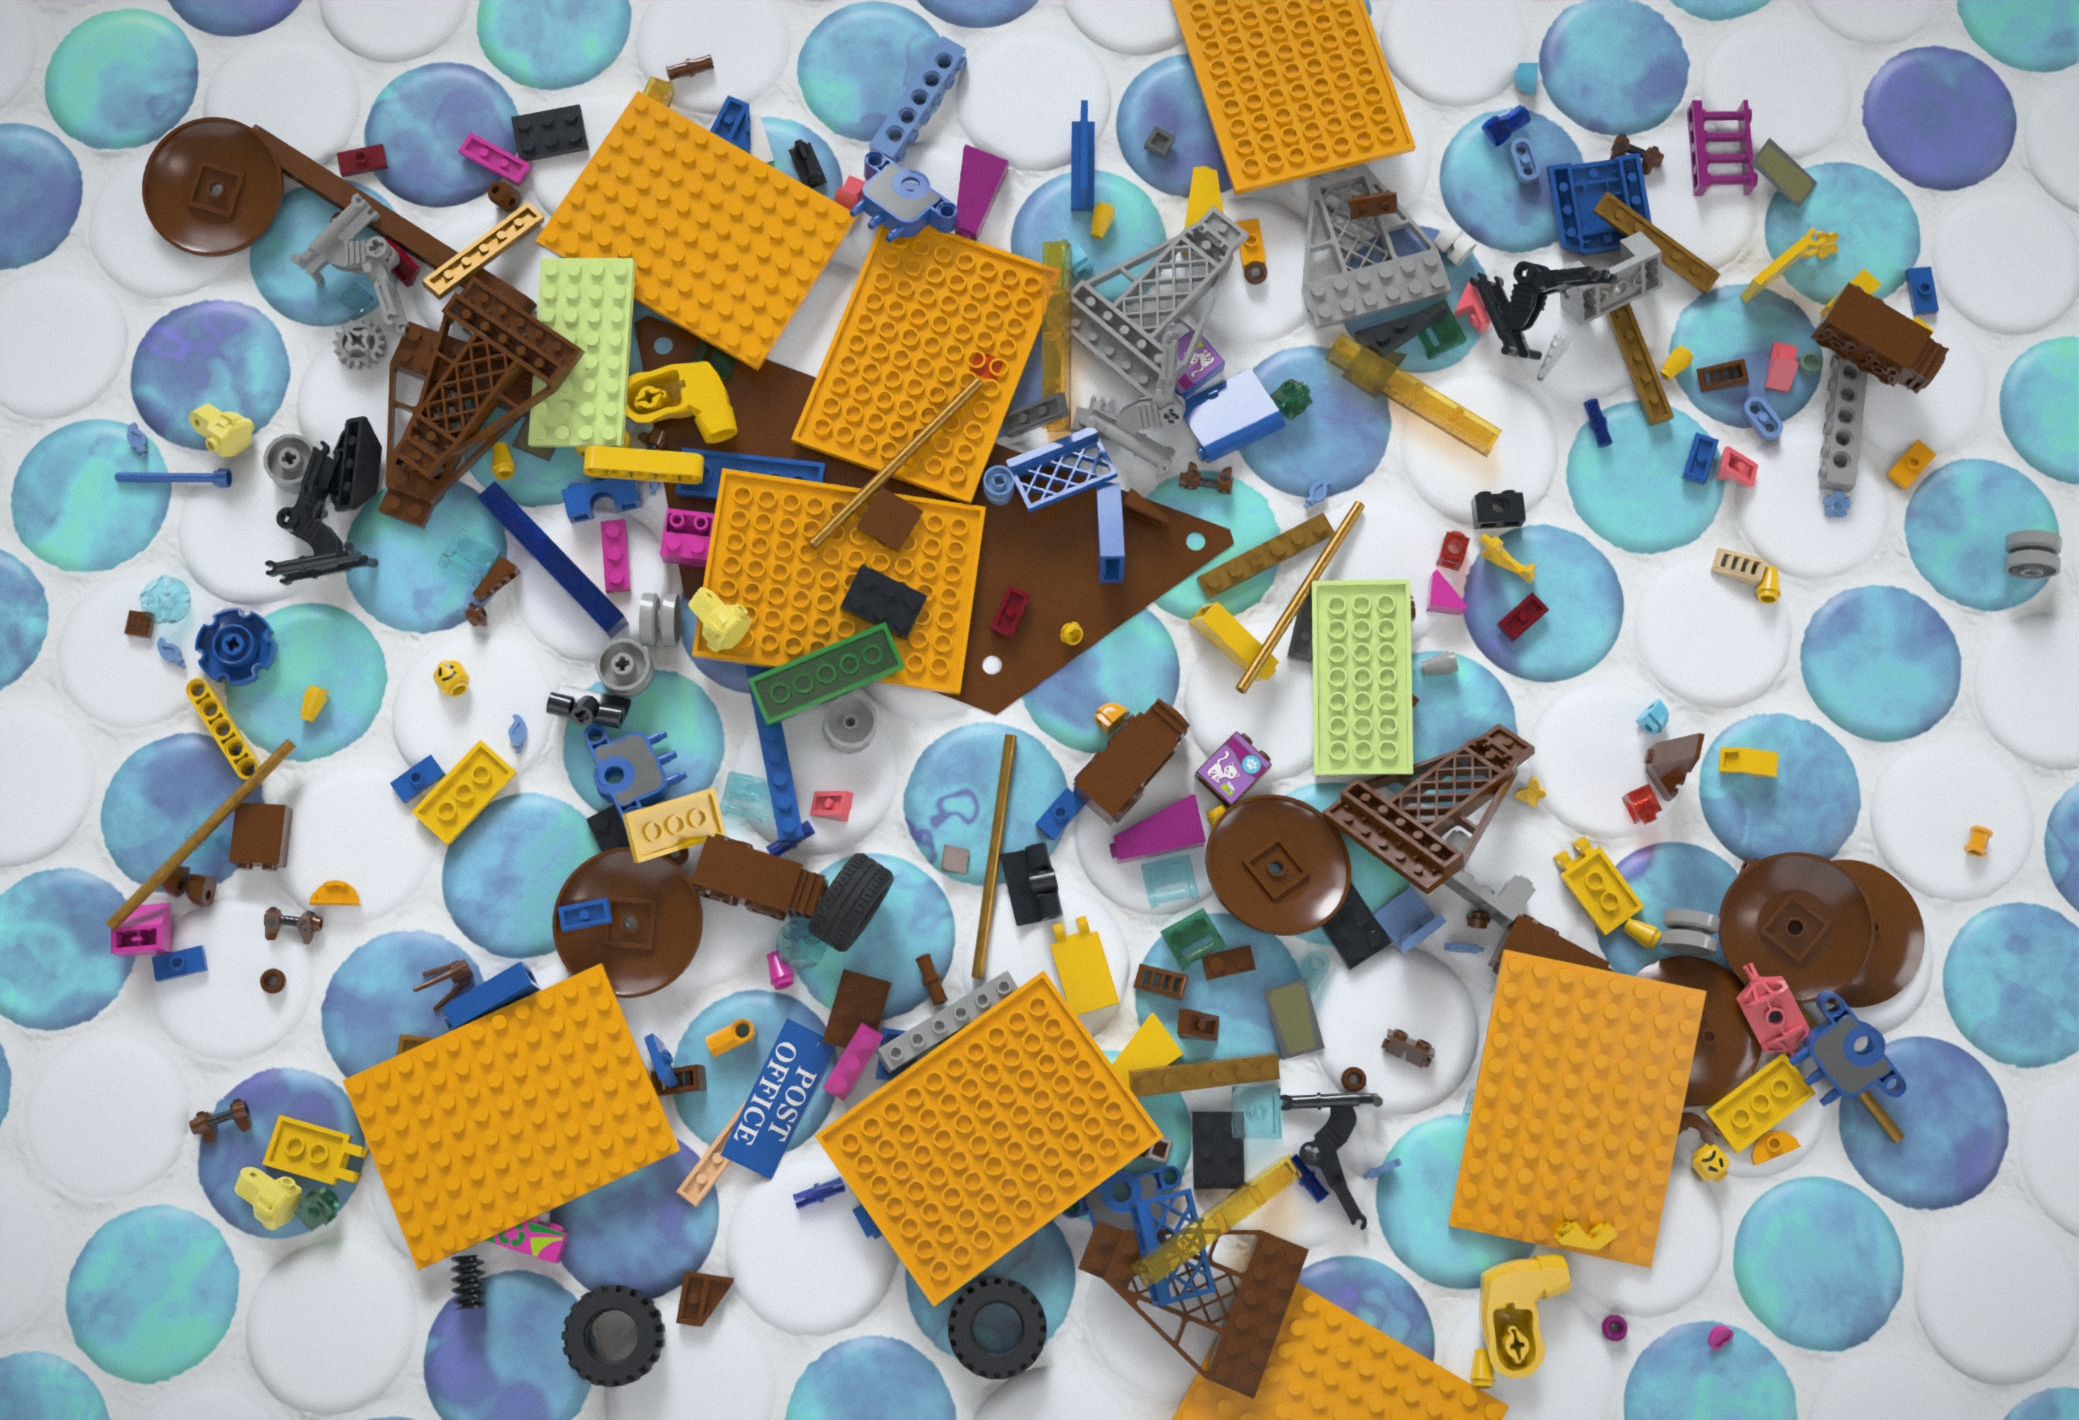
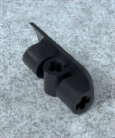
M560 685L558 693H550L546 712L573 719L580 726L593 723L620 729L630 709L631 700L577 687Z
M1037 843L1025 847V850L1000 854L1017 926L1034 924L1063 916L1058 894V883L1054 868L1051 865L1046 843Z

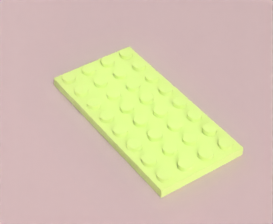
M541 258L537 319L583 349L585 353L557 392L531 408L528 445L530 447L576 448L606 446L624 448L636 260L634 258ZM534 375L532 396L547 386V384Z
M1410 579L1312 581L1314 776L1413 775Z

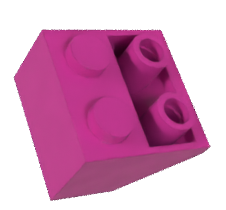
M667 508L660 556L663 562L706 568L715 514Z
M171 903L140 905L115 931L111 929V954L119 957H132L172 952Z

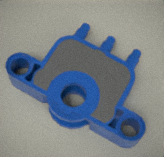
M871 151L865 155L863 175L867 182L863 185L862 200L850 210L852 217L864 211L872 217L868 223L869 229L873 230L880 224L888 228L890 232L886 236L887 242H892L899 236L904 238L913 237L928 224L942 233L954 231V224L957 219V206L932 189L929 179L924 173L912 169L905 170L878 151ZM907 180H913V181H915V182H917V183H914V182H905V181H907Z
M592 724L585 729L584 738L587 749L596 766L593 777L597 792L603 800L614 803L624 827L622 814L661 802L668 795V787L687 778L685 771L666 777L662 765L677 758V754L675 751L656 756L652 748L653 744L667 738L666 731L656 732L647 737L641 732H631L610 741L603 726ZM596 736L602 737L599 741H591ZM613 776L623 777L622 781L617 784L608 783V780Z
M1824 990L1820 992L1816 998V1005L1826 1020L1809 1031L1804 1039V1048L1789 1059L1790 1064L1795 1066L1810 1056L1818 1066V1069L1804 1080L1806 1085L1811 1086L1813 1083H1817L1823 1077H1826L1834 1087L1819 1102L1826 1106L1842 1095L1856 1097L1874 1084L1890 1097L1898 1098L1902 1096L1907 1088L1906 1082L1884 1054L1886 1047L1882 1033L1869 1023L1859 1021L1846 1002L1833 991ZM1830 998H1835L1833 1008L1826 1009V1001ZM1862 1036H1867V1046L1861 1051H1855V1041ZM1896 1078V1085L1891 1089H1887L1888 1081Z
M1172 1165L1138 1175L1124 1170L1117 1171L1102 1182L1101 1186L1094 1188L1077 1201L1079 1204L1077 1213L1068 1214L1064 1210L1062 1215L1068 1219L1088 1215L1092 1229L1096 1220H1099L1121 1230H1135L1128 1203L1161 1196L1162 1192L1176 1188L1181 1183L1182 1174L1177 1167ZM1170 1170L1176 1174L1177 1179L1173 1185H1168L1164 1182L1163 1173ZM1124 1183L1129 1187L1130 1197L1127 1201L1118 1202L1112 1197L1111 1189L1114 1184ZM1158 1202L1149 1204L1152 1216L1160 1219L1165 1207ZM1163 1235L1162 1240L1168 1242L1166 1235Z

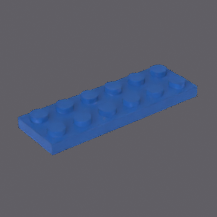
M682 448L681 452L697 453L705 458L703 481L699 484L677 483L675 494L681 497L717 500L722 468L823 483L826 465L820 462Z

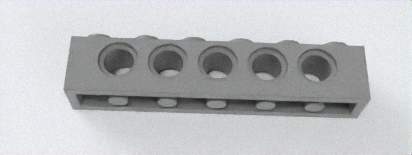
M1835 354L1830 361V369H1833L1827 386V390L1830 391V399L1827 400L1825 405V413H1828V417L1822 431L1823 435L1826 436L1825 443L1822 444L1820 450V457L1823 458V463L1818 471V480H1821L1820 489L1832 491L1840 489L1844 493H1849L1856 486L1868 373L1861 371L1857 365L1849 360L1841 359ZM1843 372L1848 373L1851 379L1845 377ZM1841 394L1846 395L1849 401L1844 400ZM1838 416L1845 418L1847 423L1841 422ZM1836 438L1841 439L1844 446L1838 444ZM1834 461H1838L1842 468L1835 466Z
M1007 970L878 1048L876 1054L890 1074L959 1032L1016 991L1018 986Z

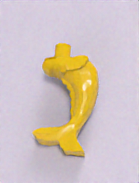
M1484 533L1479 541L1485 545V548L1480 553L1481 557L1499 567L1518 574L1528 584L1536 576L1534 573L1536 569L1535 564L1525 566L1514 560L1503 548L1504 542L1498 538V535L1491 538Z

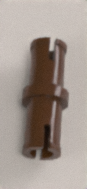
M708 54L693 60L688 58L685 59V62L669 67L666 66L665 68L669 81L688 75L693 77L695 73L714 69L711 55Z
M924 954L917 957L915 961L923 977L922 984L927 987L933 1006L947 1002L948 997H946L940 982L942 977L940 973L936 972L931 955Z

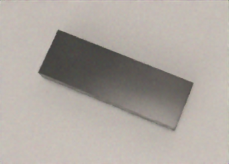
M1059 392L1008 412L1004 420L1007 437L1014 438L1068 417L1065 393Z
M1312 591L1296 614L1287 654L1289 659L1311 663L1313 656Z

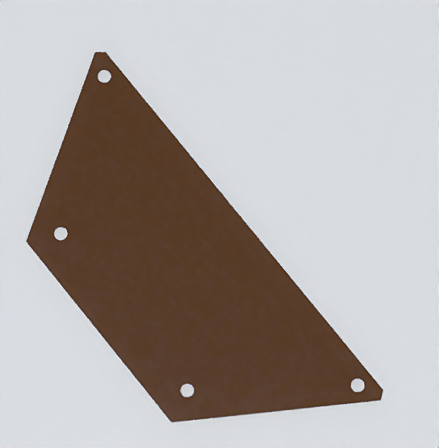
M650 316L635 322L643 372L653 371L672 364L709 362L721 378L734 411L738 433L726 441L714 444L705 443L694 419L696 417L694 415L680 419L669 418L653 423V427L666 433V446L663 451L681 452L682 448L820 462L826 465L823 483L861 489L878 473L792 443L791 438L816 377L767 359L757 371L683 328ZM661 337L669 338L673 343L672 350L667 354L657 353L654 349L657 339ZM995 443L971 504L986 507L961 691L960 695L936 693L997 715L1233 545L1234 541L1230 529L1146 499L1169 518L1167 529L1163 530L1122 511L1125 551L1123 582L1099 583L1096 486L1029 513L1014 483V495L1008 503L1004 505L991 504L984 495L983 477L986 471L998 465L1007 467L1006 460L1023 454ZM1045 467L1041 473L1052 476L1055 467ZM1060 469L1057 478L1068 481L1071 472ZM1076 474L1072 482L1081 484L1086 481L1087 477ZM1025 475L1020 477L1019 480L1030 485L1034 476ZM892 477L881 486L895 494L966 504ZM1038 478L1035 487L1046 489L1049 481ZM664 482L668 508L715 514L717 500L676 496L677 483ZM1054 483L1050 491L1059 493L1063 491L1065 486ZM1121 490L1122 509L1123 503L1129 493L1124 490ZM1031 492L1028 499L1030 503L1041 500L1043 495ZM1191 533L1203 535L1205 538L1204 547L1200 550L1190 549L1186 543L1188 535ZM678 564L684 598L691 600L698 589L703 587L706 568ZM1008 586L1031 594V598L1012 640L990 631L991 624ZM1077 622L1083 630V637L1076 645L1066 644L1061 641V629L1067 623ZM989 656H996L1001 660L1002 668L996 674H988L983 669V661Z

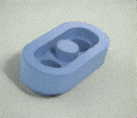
M1527 138L1515 139L1510 146L1509 155L1516 177L1522 183L1531 184L1538 179L1541 171L1534 146ZM1517 150L1523 151L1524 154H1518ZM1524 171H1529L1531 175L1524 174Z
M1757 396L1750 397L1743 404V416L1762 439L1774 440L1781 434L1783 423L1763 398ZM1750 408L1756 409L1757 414L1752 413ZM1765 426L1770 427L1772 432L1766 431Z

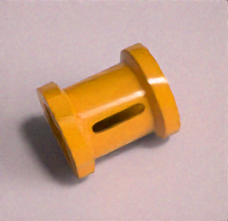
M1971 826V836L1968 845L1964 846V851L1977 857H1985L1987 854L1985 849L1989 838L1993 836V832L1985 827Z

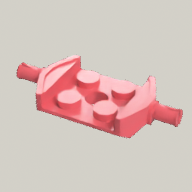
M1749 963L1751 971L1747 965L1743 969L1750 981L1737 996L1736 1000L1763 1051L1769 1053L1785 1051L1791 1059L1798 1052L1797 1045L1807 1037L1810 1028L1782 976L1761 977L1758 975L1754 964ZM1772 1011H1779L1782 1014L1781 1019L1777 1022H1770L1768 1015Z

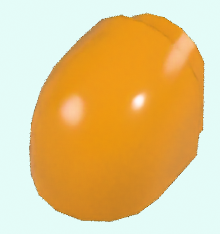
M1106 703L1095 711L1096 714L1093 716V719L1108 736L1127 720L1130 711L1121 704Z

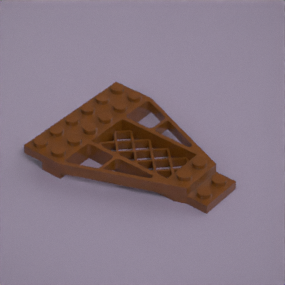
M474 276L460 295L456 292L453 294L441 311L444 315L416 412L409 421L406 434L392 451V454L431 481L445 461L449 464L557 392L585 353L583 349ZM453 322L473 334L454 361L442 354L451 323ZM486 347L487 357L476 359L477 351L480 348ZM491 347L501 354L492 355ZM443 359L450 366L433 388L440 360ZM504 359L505 369L494 371L493 362ZM488 363L489 373L478 375L477 365ZM471 367L472 376L462 378L461 373L464 369ZM523 371H528L547 384V386L518 406L506 398V393ZM502 376L496 384L495 378ZM490 379L491 389L480 391L479 381ZM473 383L474 392L464 394L463 385ZM457 386L458 396L448 398L447 392L451 387ZM487 396L483 403H481V397ZM475 399L476 408L466 410L465 401ZM504 401L514 408L479 432L500 402ZM459 402L460 412L450 414L449 404ZM443 406L444 415L433 417L436 407ZM467 416H472L470 421L467 423ZM461 418L462 428L452 430L450 420ZM445 421L446 431L437 426L435 423Z
M409 321L408 324L410 326L405 328L407 336L401 337L390 361L385 482L387 491L378 511L386 516L425 529L433 509L443 500L446 492L522 417H526L528 411L488 437L458 469L457 467L462 456L450 464L447 463L446 466L444 463L442 465L444 472L434 476L432 481L418 473L414 468L409 469L407 463L392 454L395 436V409L399 408L413 413V417L417 405L410 406L396 401L397 371L425 381L438 336V331ZM448 335L442 354L454 361L467 342ZM480 348L477 351L476 359L487 357L485 348ZM492 351V355H497V354H499V353H496V352H493V351ZM443 359L440 360L433 388L450 366ZM504 359L493 362L494 371L505 369ZM488 363L477 365L478 375L489 373ZM471 367L464 369L461 373L462 378L472 376ZM523 371L506 393V398L518 406L532 396L533 375L528 371ZM502 376L495 378L496 384ZM490 379L479 381L480 391L491 389ZM473 383L463 385L464 394L474 392ZM457 386L451 387L448 391L450 397H453L451 391L458 393ZM487 396L481 397V403H483ZM470 399L473 406L472 409H475L476 401L474 402L473 399ZM504 401L497 405L498 408L509 412L514 409ZM459 402L449 404V408L454 406L456 413L459 412L457 407ZM443 406L436 407L433 414L438 413L439 416H443L441 413ZM467 416V423L470 421L472 416ZM461 418L450 420L451 424L458 421L461 422ZM445 421L436 425L440 428H445Z
M1498 723L1484 735L1467 741L1455 751L1413 764V775H1381L1363 782L1357 778L1340 791L1339 800L1322 811L1323 818L1428 895L1465 867L1518 774L1517 767L1535 754V747ZM1464 763H1466V764L1469 765L1470 767H1460V766L1463 765ZM1423 774L1422 776H1420V777H1419L1418 779H1416L1415 781H1412L1411 779H1409V778H1411V777H1414V776ZM1483 775L1488 779L1474 780V776ZM1453 776V780L1441 781L1445 777ZM1457 776H1471V780H1457ZM1397 782L1405 787L1389 800L1375 791ZM1453 789V793L1439 794V790ZM1471 789V793H1456V790ZM1428 790H1435V794L1424 793ZM1492 799L1478 825L1466 819ZM1439 802H1453V806L1439 807ZM1410 803H1417V807L1405 808ZM1421 803H1435V807H1421ZM1421 816H1435V820H1420ZM1455 826H1461L1472 834L1462 852L1441 838Z
M1096 1220L1078 1269L1101 1278L1203 1378L1254 1399L1309 1249L1263 1230H1201L1202 1235H1213L1207 1252L1210 1267L1220 1270L1225 1274L1213 1279L1216 1289L1214 1293L1217 1297L1213 1300L1203 1303L1201 1296H1197L1200 1305L1188 1311L1183 1300L1179 1301L1183 1312L1168 1305L1158 1307L1181 1318L1176 1337L1172 1340L1137 1305L1138 1300L1152 1305L1151 1298L1141 1295L1149 1291V1288L1147 1287L1139 1291L1133 1278L1145 1272L1144 1269L1135 1272L1141 1257L1135 1230H1121ZM1158 1230L1156 1234L1157 1240L1166 1246L1167 1242L1162 1240V1236L1172 1235V1233L1167 1230ZM1179 1230L1178 1233L1181 1235H1192L1194 1230ZM1220 1235L1255 1236L1242 1272L1213 1261L1212 1255ZM1173 1244L1169 1248L1180 1256L1184 1250ZM1190 1251L1186 1255V1257L1195 1261L1200 1259L1199 1255ZM1174 1256L1167 1259L1164 1257L1163 1264L1166 1269L1170 1270L1167 1262L1175 1259ZM1182 1262L1185 1271L1177 1274V1276L1181 1277L1187 1274L1189 1278L1193 1269H1189V1267ZM1232 1276L1239 1278L1237 1287ZM1228 1277L1233 1291L1220 1296L1215 1282ZM1173 1278L1171 1284L1175 1291V1296H1178L1180 1293ZM1194 1279L1191 1283L1197 1289L1207 1286L1206 1282L1196 1286ZM1130 1282L1132 1283L1135 1292L1128 1289ZM1189 1289V1290H1187L1186 1293H1190V1292H1193V1291H1192L1191 1289ZM1233 1295L1227 1311L1222 1299ZM1218 1301L1224 1315L1211 1320L1206 1306ZM1202 1308L1207 1321L1192 1316L1190 1313ZM1224 1319L1222 1327L1214 1325V1323ZM1189 1321L1216 1331L1219 1334L1205 1371L1179 1346L1182 1334Z

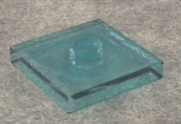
M1232 1086V1138L1282 1139L1281 1088Z

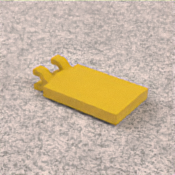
M1812 227L1803 238L1754 277L1740 297L1748 303L1796 263L1799 258L1807 259L1813 257L1818 252L1817 248L1822 246L1826 240L1823 237L1818 241L1812 240L1811 236L1816 231Z
M1583 836L1571 843L1581 854L1577 858L1571 860L1565 850L1552 858L1564 870L1559 877L1600 933L1605 936L1644 908V905L1600 846L1593 849L1587 838Z
M1086 915L1076 918L1075 921L1079 932L1065 936L1062 922L1052 925L1056 943L1050 945L1066 1002L1076 1016L1120 1003L1098 931L1090 933Z
M279 1115L262 1164L335 1186L338 1179L358 1183L361 1173L347 1170L346 1167L350 1155L367 1158L369 1148L351 1144L352 1135Z

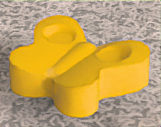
M1816 232L1815 238L1817 241L1822 237L1826 240L1822 246L1817 248L1818 252L1815 254L1817 258L1823 259L1830 253L1838 252V246L1835 244L1839 237L1837 233Z
M1531 776L1528 786L1518 789L1515 797L1520 801L1528 802L1531 807H1536L1539 798H1545L1547 791L1545 788H1541L1540 781L1536 776Z

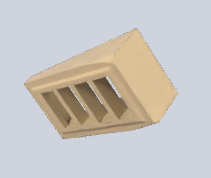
M1718 547L1710 570L1756 587L1762 580L1768 561ZM1723 556L1727 557L1725 567L1721 566ZM1733 560L1737 561L1734 570L1730 569ZM1742 564H1747L1745 571L1741 572ZM1752 567L1756 568L1754 575L1750 574Z

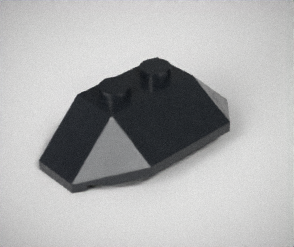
M365 416L346 419L345 428L341 432L334 448L343 456L342 463L338 466L329 492L336 512L356 510L377 494L382 446L368 418Z

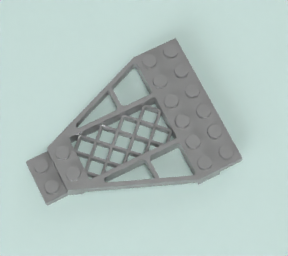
M1365 163L1310 177L1301 293L1307 311L1311 313L1316 330L1447 295L1452 291L1438 248L1398 202L1396 214L1403 221L1387 224L1384 221L1383 215L1372 216L1377 228L1369 225L1372 217H1368L1366 222L1359 219L1351 220L1350 214L1339 209L1343 201L1348 203L1347 199L1350 197L1347 194L1351 188L1362 193V195L1368 194V196H1373V193H1375L1373 187L1378 193L1387 191L1385 186ZM1347 188L1344 194L1336 191L1339 189ZM1329 194L1340 199L1337 207L1325 202ZM1315 202L1328 241L1312 245L1311 233ZM1328 211L1333 213L1331 217H1329ZM1336 215L1347 220L1344 228L1332 223ZM1350 222L1362 228L1358 236L1346 230ZM1409 227L1428 250L1398 257L1388 232ZM1365 230L1377 235L1373 244L1361 238ZM1335 232L1340 234L1338 239L1336 238ZM1342 236L1355 241L1351 249L1339 244ZM1379 238L1381 239L1384 249L1376 246V243ZM1357 243L1369 249L1365 257L1353 251ZM1330 248L1339 274L1309 281L1310 253ZM1372 251L1384 256L1381 263L1377 264L1368 259ZM1342 253L1347 255L1345 260L1343 258ZM1349 257L1362 262L1359 269H1353L1346 265Z
M1213 205L1197 223L1185 228L1178 236L1086 281L1082 279L1066 295L1067 301L1051 317L1055 323L1143 397L1153 396L1161 372L1163 346L1159 342L1165 334L1166 327L1170 323H1175V325L1181 323L1194 333L1183 361L1181 362L1177 358L1176 371L1178 381L1188 370L1233 262V253L1249 238V235ZM1179 252H1188L1189 260L1176 262V255ZM1192 255L1199 260H1192ZM1158 256L1138 278L1127 271ZM1206 265L1205 275L1193 276L1194 266ZM1189 267V276L1176 277V268ZM1172 268L1171 278L1159 279V272L1162 269ZM1122 274L1132 284L1113 304L1093 288ZM1201 281L1199 285L1193 290V282ZM1189 282V292L1176 293L1177 283ZM1172 284L1173 293L1160 294V285ZM1156 285L1155 295L1143 296V289L1146 286ZM1214 287L1199 324L1195 327L1184 316ZM1183 298H1185V299L1177 306V299H1183ZM1173 299V309L1160 310V300ZM1156 301V310L1143 311V302ZM1139 302V312H1127L1129 303ZM1169 315V316L1160 324V316ZM1156 316L1157 326L1144 327V317ZM1131 318H1140V327Z

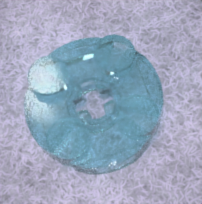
M161 575L159 578L152 580L139 595L143 612L156 624L177 623L187 616L191 608L192 597L188 587L180 579L170 575ZM164 596H171V603L168 605L163 603L161 605V599Z
M797 918L791 920L790 923L780 929L776 939V949L779 959L783 963L795 968L815 967L823 958L827 944L810 933L808 928L809 919ZM802 938L804 943L808 944V947L799 948L795 942Z

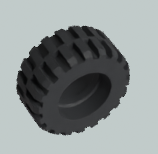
M990 1278L973 1284L959 1296L949 1316L948 1337L954 1355L973 1374L986 1379L1002 1380L1023 1373L1036 1361L1046 1341L1047 1322L1040 1302L1028 1288L1010 1279ZM993 1303H1002L1013 1308L1019 1315L1022 1323V1334L1016 1346L1001 1354L990 1353L982 1349L973 1335V1323L976 1315L982 1308Z
M624 1285L601 1286L585 1293L577 1303L572 1305L570 1308L571 1313L569 1316H566L563 1323L566 1326L561 1336V1340H564L565 1347L562 1349L564 1355L568 1356V1364L571 1369H575L578 1372V1376L583 1380L586 1379L591 1384L597 1386H623L633 1383L643 1375L648 1374L653 1369L654 1363L658 1362L661 1356V1348L665 1344V1339H663V1332H666L665 1324H662V1314L655 1307V1302L650 1297L645 1296L644 1292ZM612 1310L628 1314L634 1320L638 1330V1340L634 1350L627 1357L618 1361H608L598 1356L590 1342V1331L594 1321L603 1313Z

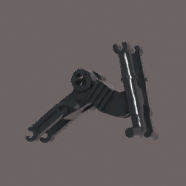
M1521 261L1514 268L1513 275L1518 283L1513 284L1514 289L1511 292V301L1508 300L1503 289L1504 280L1502 277L1495 276L1494 280L1496 283L1487 281L1486 274L1478 272L1479 280L1471 277L1470 283L1477 288L1485 306L1484 310L1488 313L1497 336L1504 345L1501 348L1502 354L1514 357L1519 355L1521 358L1540 360L1542 353L1529 349L1523 331L1529 330L1536 322L1540 312L1544 311L1547 297L1554 293H1565L1566 289L1603 283L1613 284L1617 280V275L1610 274V271L1606 269L1594 271L1593 266L1550 270L1545 265ZM1527 270L1526 276H1523V271Z
M320 441L323 447L322 450L317 447L312 448L313 451L301 481V489L296 504L292 508H282L276 516V522L281 528L308 543L314 551L312 556L305 557L303 555L296 559L280 562L272 560L265 562L267 567L272 568L270 571L267 570L265 574L270 577L286 576L285 579L279 580L281 584L286 586L292 584L293 581L309 578L317 579L320 576L347 572L355 568L366 566L375 568L378 566L376 558L362 555L361 551L357 550L352 542L348 541L343 546L341 539L333 529L322 522L328 516V511L324 509L325 501L329 495L338 466L342 463L343 456L336 450L333 451L335 455L334 460L327 456L330 452V446L324 441Z
M1317 1092V1094L1281 1095V1100H1288L1287 1106H1281V1110L1284 1111L1291 1109L1318 1108V1110H1322V1108H1330L1328 1121L1314 1135L1315 1139L1313 1141L1306 1142L1301 1146L1299 1156L1304 1164L1321 1169L1328 1186L1335 1192L1351 1224L1355 1225L1356 1221L1360 1219L1362 1221L1360 1229L1364 1230L1367 1226V1219L1361 1213L1347 1187L1337 1150L1347 1142L1356 1125L1357 1117L1353 1107L1368 1104L1380 1107L1383 1104V1099L1377 1093L1356 1094L1355 1092L1330 1094ZM1310 1146L1312 1149L1317 1147L1319 1150L1316 1154L1317 1160L1314 1162L1311 1158L1306 1160L1304 1154L1307 1152L1305 1147Z

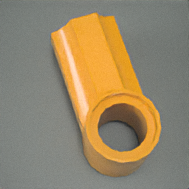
M738 1019L733 1024L705 1037L706 1044L715 1058L744 1043L752 1042L757 1036V1028L754 1023L747 1019ZM747 1024L750 1032L748 1036L741 1038L738 1030L740 1026Z

